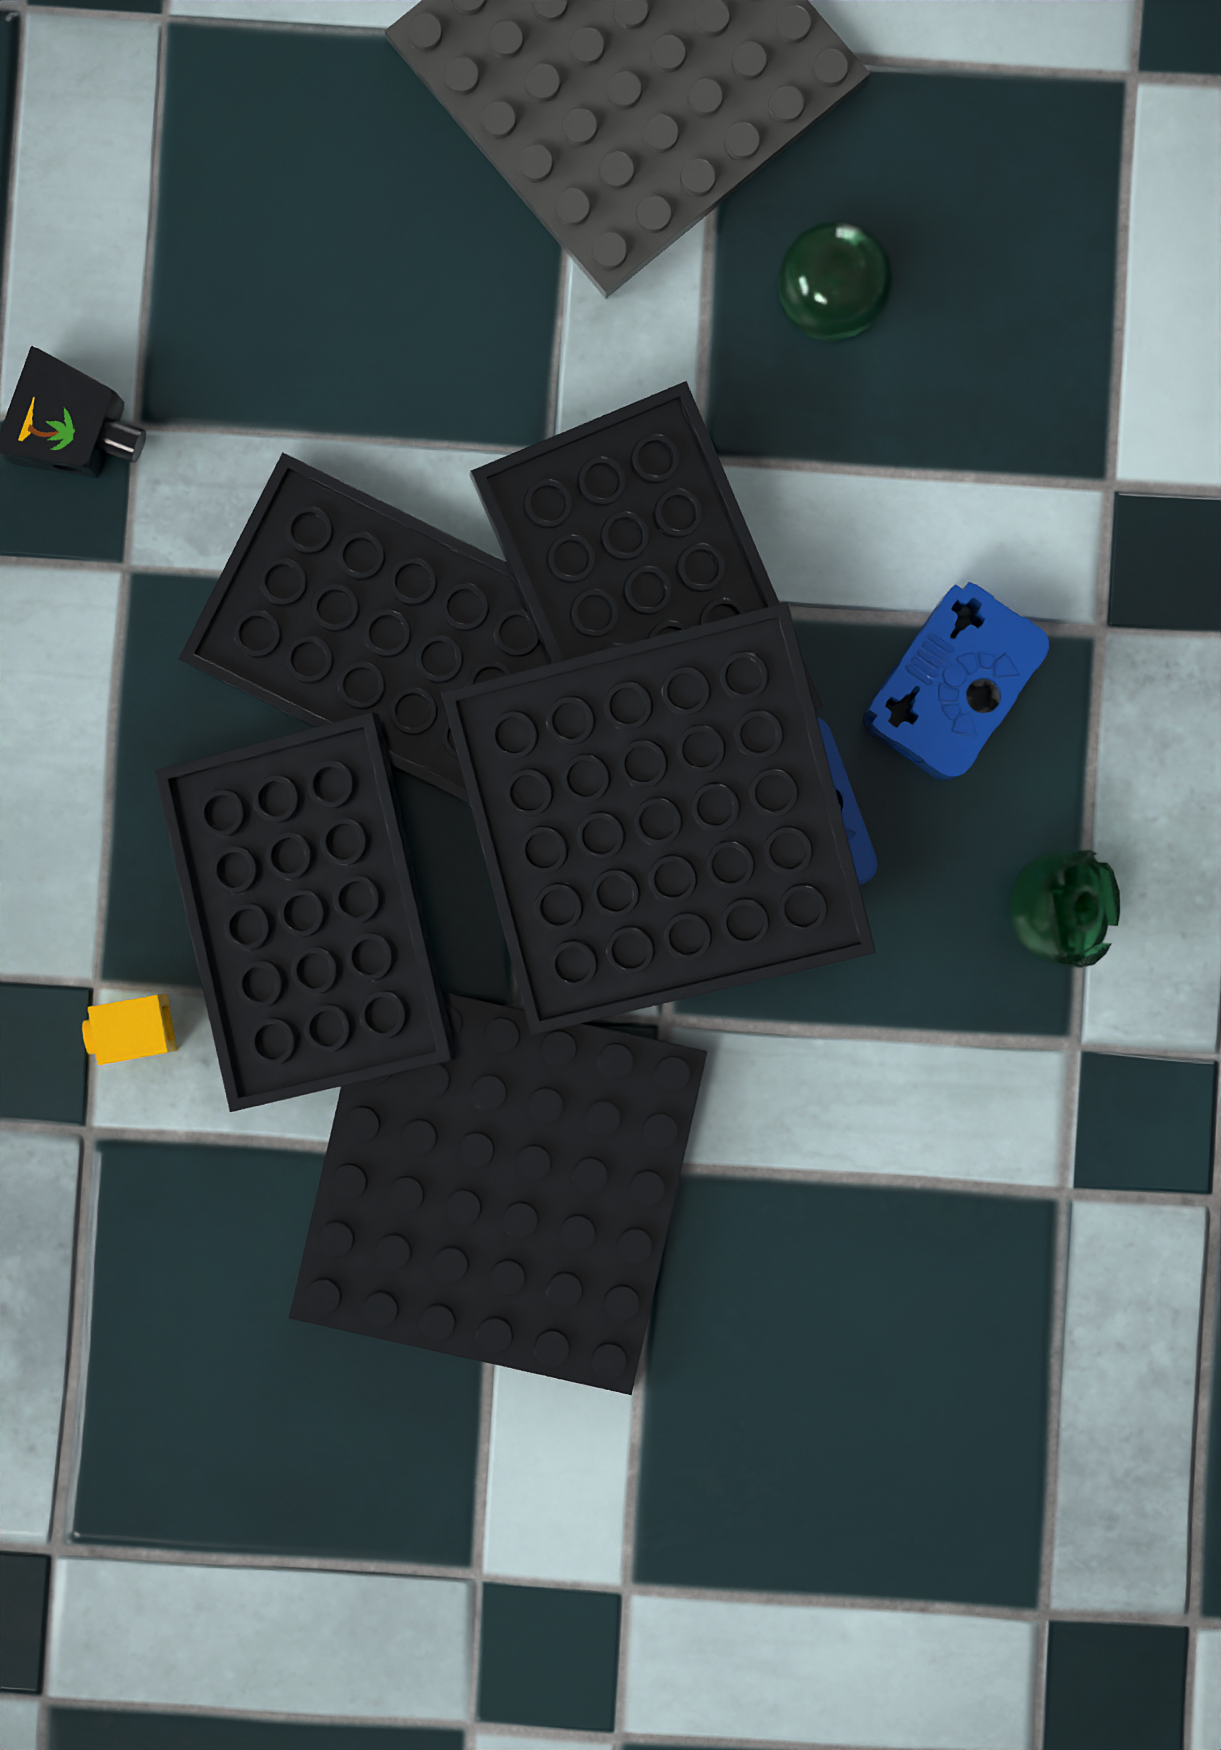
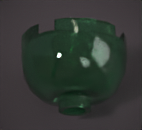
M844 220L819 222L797 236L783 255L776 283L780 301L785 308L784 313L792 325L808 337L827 342L843 341L845 337H852L860 332L862 334L873 327L887 307L893 278L890 257L878 237L862 225Z
M1083 849L1042 853L1020 870L1012 885L1008 901L1009 920L1015 938L1023 949L1033 957L1061 967L1082 968L1095 965L1107 954L1112 943L1102 942L1107 934L1108 925L1118 926L1120 918V890L1111 866L1108 863L1098 862L1095 859L1094 855L1098 853Z

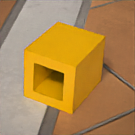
M158 994L87 1007L89 1019L84 1020L82 1024L83 1039L88 1054H96L97 1065L178 1051L168 994Z

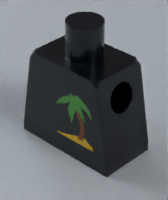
M31 346L0 430V456L7 462L15 465L98 478L108 454L132 463L137 462L145 444L146 431L120 421L125 402L114 390L43 350Z

